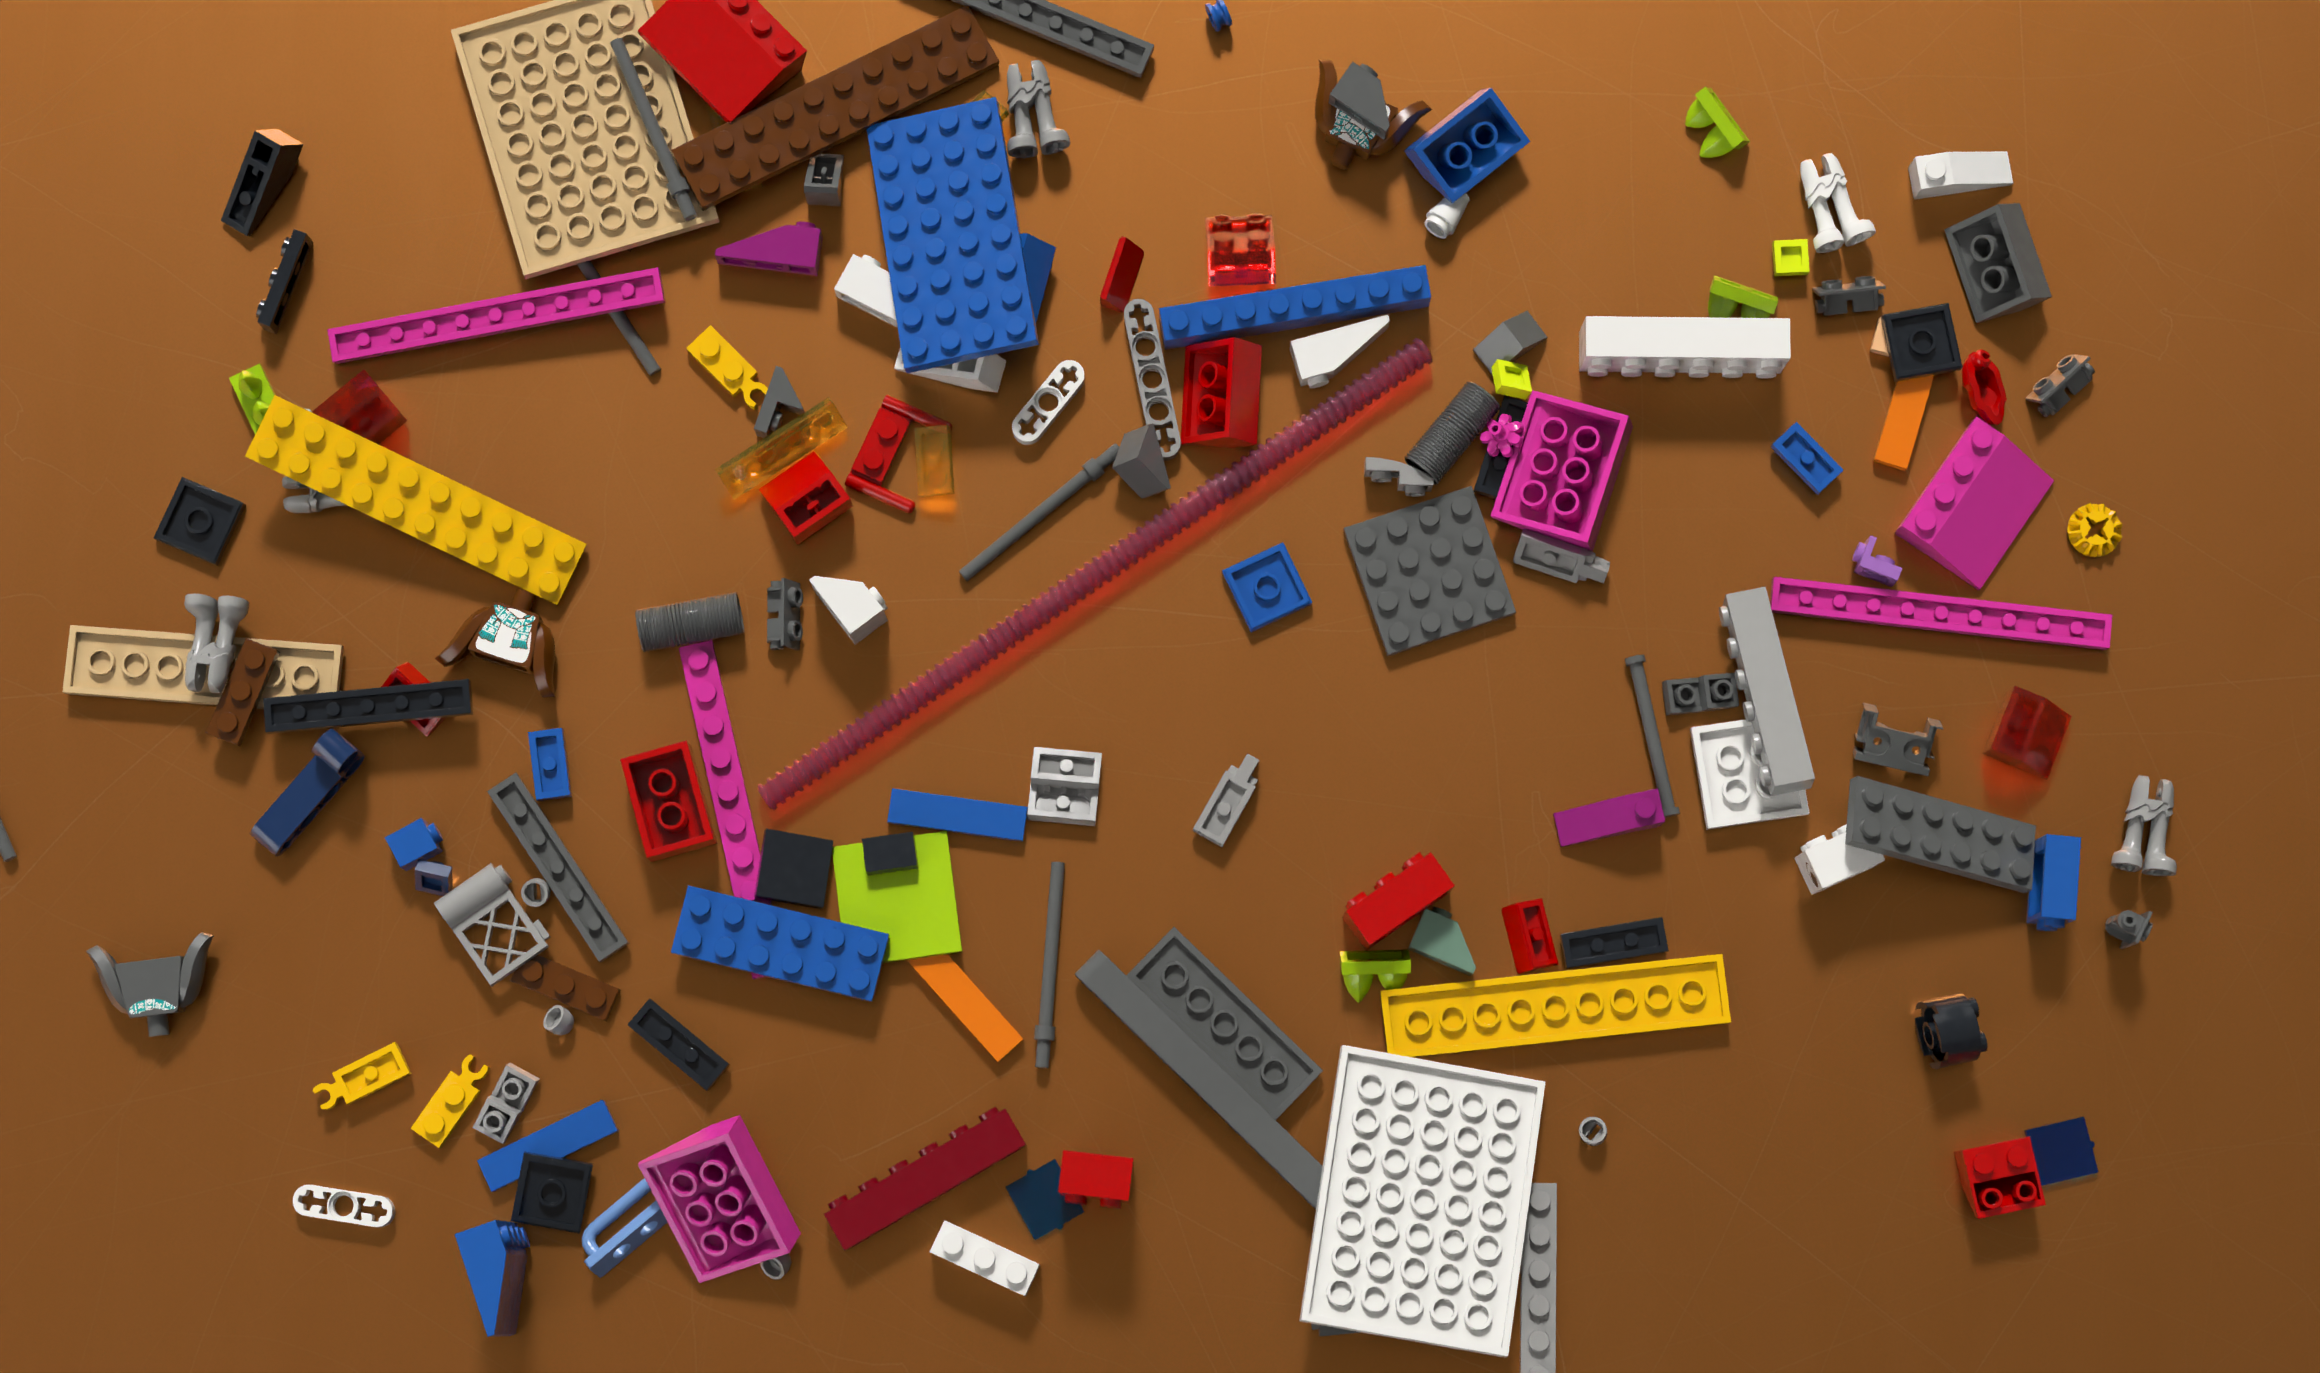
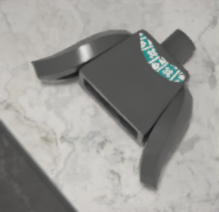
M201 932L193 940L185 956L117 964L115 959L98 945L86 950L95 965L101 984L112 1005L121 1013H127L130 1018L147 1017L149 1037L170 1035L168 1014L185 1012L186 1006L192 1004L199 995L203 984L208 950L214 935Z

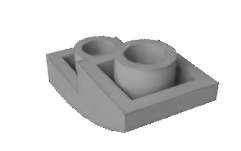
M1365 458L1364 477H1371L1373 482H1391L1392 478H1398L1397 491H1405L1406 496L1412 497L1425 496V492H1431L1433 488V478L1412 466L1389 459Z
M508 1063L491 1096L486 1099L473 1128L502 1144L505 1143L540 1078L512 1063Z

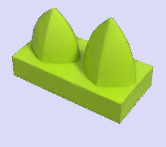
M1704 87L1695 94L1697 99L1691 104L1687 112L1685 125L1692 128L1709 126L1714 122L1716 124L1702 143L1700 157H1718L1733 149L1740 150L1750 142L1712 88Z
M1714 275L1710 286L1711 293L1708 301V313L1710 318H1729L1736 310L1738 304L1742 303L1741 318H1769L1775 312L1778 297Z
M260 363L229 377L255 434L275 395Z
M1408 949L1340 951V967L1344 983L1350 995L1358 1003L1368 993L1373 981V974H1378L1379 981L1385 990L1401 989L1407 979V974L1411 973V959Z

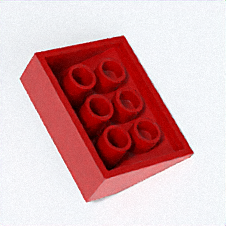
M667 0L638 29V34L726 123H731L737 117L747 113L802 70L807 50L757 0Z

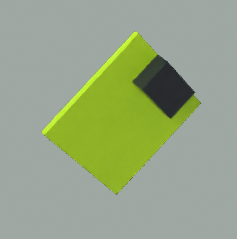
M947 831L914 835L913 832L864 838L862 843L832 847L840 921L889 934L883 963L963 952Z

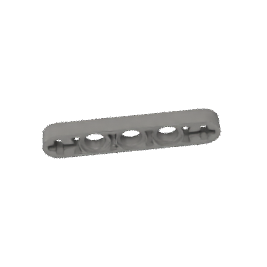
M1134 299L1124 309V322L1145 424H1154L1155 428H1164L1172 424L1173 429L1166 428L1168 441H1174L1175 444L1171 445L1170 452H1164V449L1160 447L1163 460L1169 461L1179 454L1181 439L1152 305L1148 301ZM1135 308H1140L1142 313H1148L1143 319L1145 330L1152 328L1153 332L1142 331L1132 335V331L1138 332L1136 318L1129 317L1134 314ZM1142 339H1149L1155 345L1154 352L1149 356H1142L1136 350L1137 343ZM1149 371H1155L1161 375L1162 382L1156 388H1148L1142 381L1143 376ZM1157 403L1164 404L1169 410L1168 416L1161 421L1154 420L1149 414L1150 408ZM1157 430L1158 442L1161 443L1160 430Z

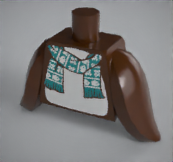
M1318 59L1320 77L1315 102V119L1318 128L1326 134L1325 141L1336 146L1329 162L1338 168L1348 170L1354 154L1368 160L1371 155H1382L1391 151L1403 140L1420 118L1433 110L1423 100L1408 105L1399 113L1398 108L1385 103L1390 127L1388 135L1385 139H1382L1329 104L1330 93L1337 85V73L1331 60Z
M516 590L511 606L494 602L491 607H483L474 612L463 623L448 646L435 658L444 667L461 661L471 653L473 657L533 675L543 698L555 697L553 687L554 637L550 628L543 624L542 618L530 612L536 596L525 590Z

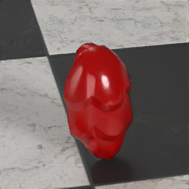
M1980 349L1969 354L1964 360L1962 385L1967 389L1972 409L1978 412L1984 422L1989 425H1999L2003 421L2004 405L2007 400L2001 374L1996 365L1989 359L1990 354Z

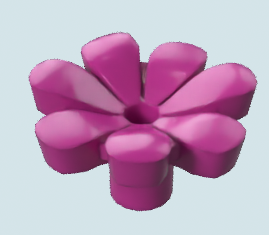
M1501 414L1498 422L1490 419V422L1486 424L1489 431H1485L1480 435L1482 443L1488 444L1487 452L1489 455L1495 457L1500 450L1503 457L1512 456L1513 448L1511 446L1520 447L1523 443V437L1518 435V433L1524 430L1523 424L1519 421L1511 422L1512 417L1508 414Z

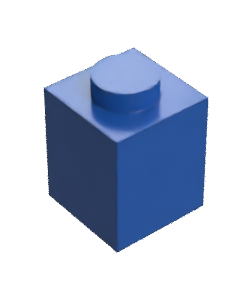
M423 818L385 837L400 868L405 871L415 867L419 859L426 861L443 852L439 845V842L443 841L440 831L434 822L429 825Z

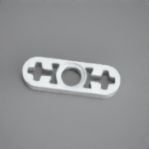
M1065 360L1058 364L1015 417L1012 423V430L1015 439L1019 443L1031 445L1039 441L1082 388L1085 375L1083 367L1078 362ZM1064 370L1068 373L1075 370L1077 381L1075 383L1069 381L1063 387V392L1068 393L1065 397L1057 388L1050 386L1053 382L1057 387L1060 386L1064 380L1062 374ZM1045 394H1053L1058 399V406L1052 411H1044L1039 406V399ZM1034 408L1040 417L1047 420L1043 423L1038 418L1033 425L1035 433L1033 435L1026 433L1023 436L1021 435L1022 428L1020 423H1030L1034 418V413L1029 411Z
M303 1185L296 1190L293 1196L295 1210L304 1216L371 1227H385L395 1217L393 1202L384 1196L316 1185ZM310 1191H313V1197L327 1200L326 1193L330 1192L331 1196L327 1202L328 1214H323L325 1206L312 1205L310 1211H308L307 1204L302 1203V1197L308 1196ZM341 1196L350 1197L354 1204L352 1212L347 1216H340L335 1210V1203ZM360 1198L366 1199L363 1206L377 1207L378 1202H382V1208L387 1209L386 1216H380L379 1221L376 1222L375 1215L361 1212L362 1220H358L357 1217L361 1211Z

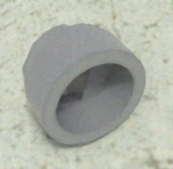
M533 878L523 885L521 897L527 905L538 907L548 901L551 890L546 881L540 878ZM536 883L540 885L541 900H536Z
M555 1005L546 1013L543 1025L546 1030L553 1034L565 1035L572 1030L574 1017L566 1008L561 1005Z
M1588 1117L1581 1122L1579 1134L1583 1142L1590 1146H1597L1605 1141L1607 1127L1600 1118ZM1596 1126H1600L1599 1132L1592 1140H1589L1588 1137Z
M785 1254L761 1262V1269L768 1277L781 1279L790 1269L791 1257L789 1254Z

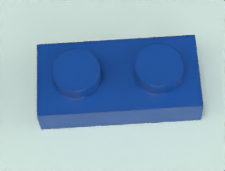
M1797 422L1771 445V448L1817 495L1843 472V469Z
M556 728L528 732L536 800L544 801L572 797L564 729Z

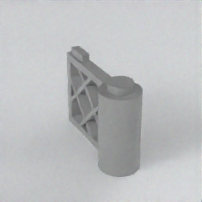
M490 863L434 902V905L456 934L490 986L493 987L547 949L549 946L546 940L551 936L540 920L534 923L531 921L508 886L512 879L503 866L499 865L495 868ZM510 902L515 910L513 925L495 923L497 909ZM490 915L489 921H482L484 918ZM520 918L527 928L519 927ZM476 924L488 926L484 945L472 944L464 932ZM494 927L512 930L508 949L490 946ZM517 931L531 933L538 943L527 952L514 950ZM475 949L483 950L482 959ZM489 951L507 954L505 967L492 975L486 966ZM513 955L520 956L516 960L511 962Z

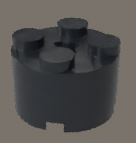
M1956 993L1917 1003L1916 1009H1921V1017L1915 1018L1916 1034L1923 1055H1931L1934 1060L1933 1063H1929L1933 1069L1975 1061L1979 1058L1981 1052L1987 1051V1039L1985 1034L1979 1029L1977 1021L1979 1006L1974 997L1967 998L1962 993Z

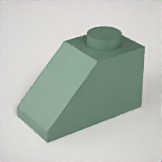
M1433 906L1432 911L1425 909L1408 950L1468 976H1472L1476 966L1458 922L1451 919L1453 914Z

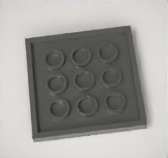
M1472 486L1343 529L1387 657L1516 614Z

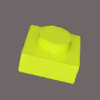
M1808 239L1773 241L1774 276L1808 275L1810 272Z
M1497 359L1491 367L1496 394L1526 400L1532 392L1528 366Z

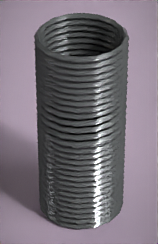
M1466 382L1464 387L1460 389V392L1446 406L1444 412H1441V415L1430 425V428L1426 430L1422 438L1407 453V456H1405L1406 463L1432 477L1433 484L1438 485L1441 479L1445 477V474L1449 472V469L1453 467L1460 456L1464 454V451L1468 449L1471 442L1487 426V422H1490V419L1498 413V410H1500L1499 403L1491 394L1476 383Z
M736 592L714 595V597H704L697 600H687V602L684 601L683 603L680 601L679 604L676 602L675 605L672 603L671 606L670 604L667 606L664 604L663 606L660 605V607H647V609L644 608L643 610L637 609L635 612L638 636L643 652L675 647V645L703 642V640L709 641L710 639L713 640V638L716 640V638H726L727 636L730 637V635L736 636L737 634L740 635V633L743 635L744 633L743 617Z

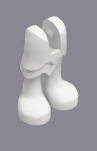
M1832 153L1825 154L1821 158L1825 176H1818L1816 167L1811 159L1804 160L1800 164L1801 180L1805 189V201L1808 203V210L1812 206L1817 224L1818 234L1813 239L1814 248L1817 253L1835 251L1841 248L1844 243L1846 246L1858 244L1876 233L1874 224L1870 220H1859L1856 216L1848 195L1845 173L1838 159ZM1830 196L1836 208L1842 234L1836 228L1827 204Z

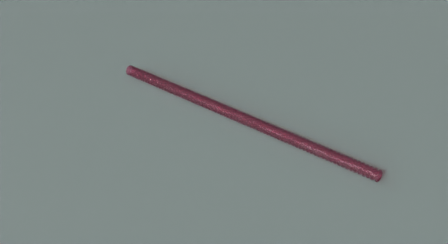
M1415 338L1412 340V345L1406 344L1403 346V351L1398 349L1394 357L1388 356L1386 358L1387 362L1381 361L1378 363V368L1372 367L1369 369L1368 375L1363 373L1360 375V380L1354 379L1351 386L1345 385L1343 392L1338 390L1334 393V398L1329 396L1326 398L1325 404L1320 402L1317 405L1318 409L1312 408L1309 410V415H1301L1300 421L1294 420L1291 422L1292 426L1290 428L1285 426L1282 433L1276 432L1274 434L1275 438L1271 439L1269 437L1265 440V445L1261 443L1257 445L1256 451L1253 449L1248 451L1249 455L1247 457L1241 456L1240 462H1232L1231 468H1223L1222 474L1216 473L1213 475L1214 479L1212 481L1207 479L1205 481L1206 485H1198L1196 487L1197 491L1187 493V498L1182 496L1179 498L1178 504L1174 502L1170 504L1171 508L1169 510L1163 509L1161 511L1162 515L1158 516L1156 514L1153 516V521H1145L1143 528L1138 526L1135 528L1136 532L1134 534L1129 532L1125 540L1120 538L1118 545H1110L1109 551L1103 550L1100 552V557H1092L1093 562L1090 564L1085 562L1083 564L1084 568L1081 570L1076 568L1073 575L1067 574L1065 581L1060 579L1057 581L1058 585L1056 587L1051 585L1048 587L1049 591L1047 593L1042 591L1039 594L1040 598H1032L1031 604H1023V609L1013 611L1014 615L1012 617L1007 615L1004 617L1005 621L1003 623L998 621L994 629L988 628L987 634L983 635L981 633L978 635V640H970L968 647L963 645L960 647L961 651L959 653L954 651L952 653L953 657L950 659L945 657L943 664L939 665L937 663L934 665V670L930 671L928 669L925 671V676H917L918 681L915 683L910 681L908 683L909 687L906 689L901 687L899 689L900 693L897 695L892 693L890 700L886 701L884 699L881 701V706L877 707L875 705L872 707V712H864L865 717L862 719L857 717L855 719L856 723L853 725L848 723L846 725L847 729L844 731L839 729L837 736L833 737L831 735L828 737V742H820L818 749L813 747L810 749L812 753L809 755L804 753L802 755L803 759L800 761L795 759L793 766L790 768L788 765L785 766L784 772L780 774L778 771L775 773V778H767L765 785L761 783L757 785V790L770 809L776 810L778 803L784 804L787 797H795L794 793L796 791H804L803 786L806 784L811 786L813 784L812 780L815 778L820 780L822 778L821 774L824 772L829 774L831 767L837 768L840 766V761H848L850 754L855 756L857 754L856 750L859 748L864 750L866 748L865 744L868 742L873 744L875 737L879 736L881 738L884 736V731H892L893 725L899 726L901 724L900 720L903 718L908 720L910 718L909 714L912 712L917 714L919 707L923 706L925 708L928 706V701L934 702L937 700V695H945L944 690L947 688L952 690L954 688L953 684L956 682L961 684L963 682L962 678L965 676L970 678L972 671L978 672L981 670V665H989L991 658L996 660L998 658L997 654L1000 652L1005 654L1007 652L1006 648L1009 646L1014 648L1016 641L1022 642L1025 640V635H1033L1034 629L1040 630L1042 628L1041 624L1044 622L1049 624L1051 622L1050 618L1053 616L1058 618L1060 616L1059 612L1068 611L1069 605L1074 607L1077 605L1076 601L1078 599L1082 601L1086 599L1085 595L1087 593L1093 594L1095 592L1094 588L1098 587L1100 589L1103 587V582H1111L1113 575L1118 577L1121 575L1120 571L1122 569L1127 571L1130 569L1129 565L1131 563L1136 565L1138 558L1144 559L1147 557V552H1155L1157 545L1162 547L1166 539L1171 541L1173 539L1172 535L1175 533L1180 535L1182 528H1190V523L1194 522L1196 524L1199 522L1200 516L1206 517L1208 515L1207 511H1215L1217 509L1216 505H1224L1225 499L1231 500L1234 498L1233 494L1235 492L1240 494L1243 492L1242 488L1244 486L1249 488L1253 480L1255 482L1259 481L1260 475H1268L1269 469H1277L1278 463L1284 464L1286 462L1285 458H1293L1295 456L1294 452L1300 453L1303 451L1304 445L1309 447L1312 445L1311 441L1313 439L1318 441L1322 433L1324 435L1328 434L1329 428L1335 429L1338 427V422H1346L1347 416L1353 417L1355 415L1354 411L1358 410L1360 412L1364 409L1363 405H1371L1373 398L1378 400L1381 398L1382 392L1387 394L1390 387L1396 388L1398 381L1404 382L1407 380V375L1412 377L1415 375L1416 369L1422 370L1424 368L1423 364H1431L1433 362L1432 355L1422 340Z

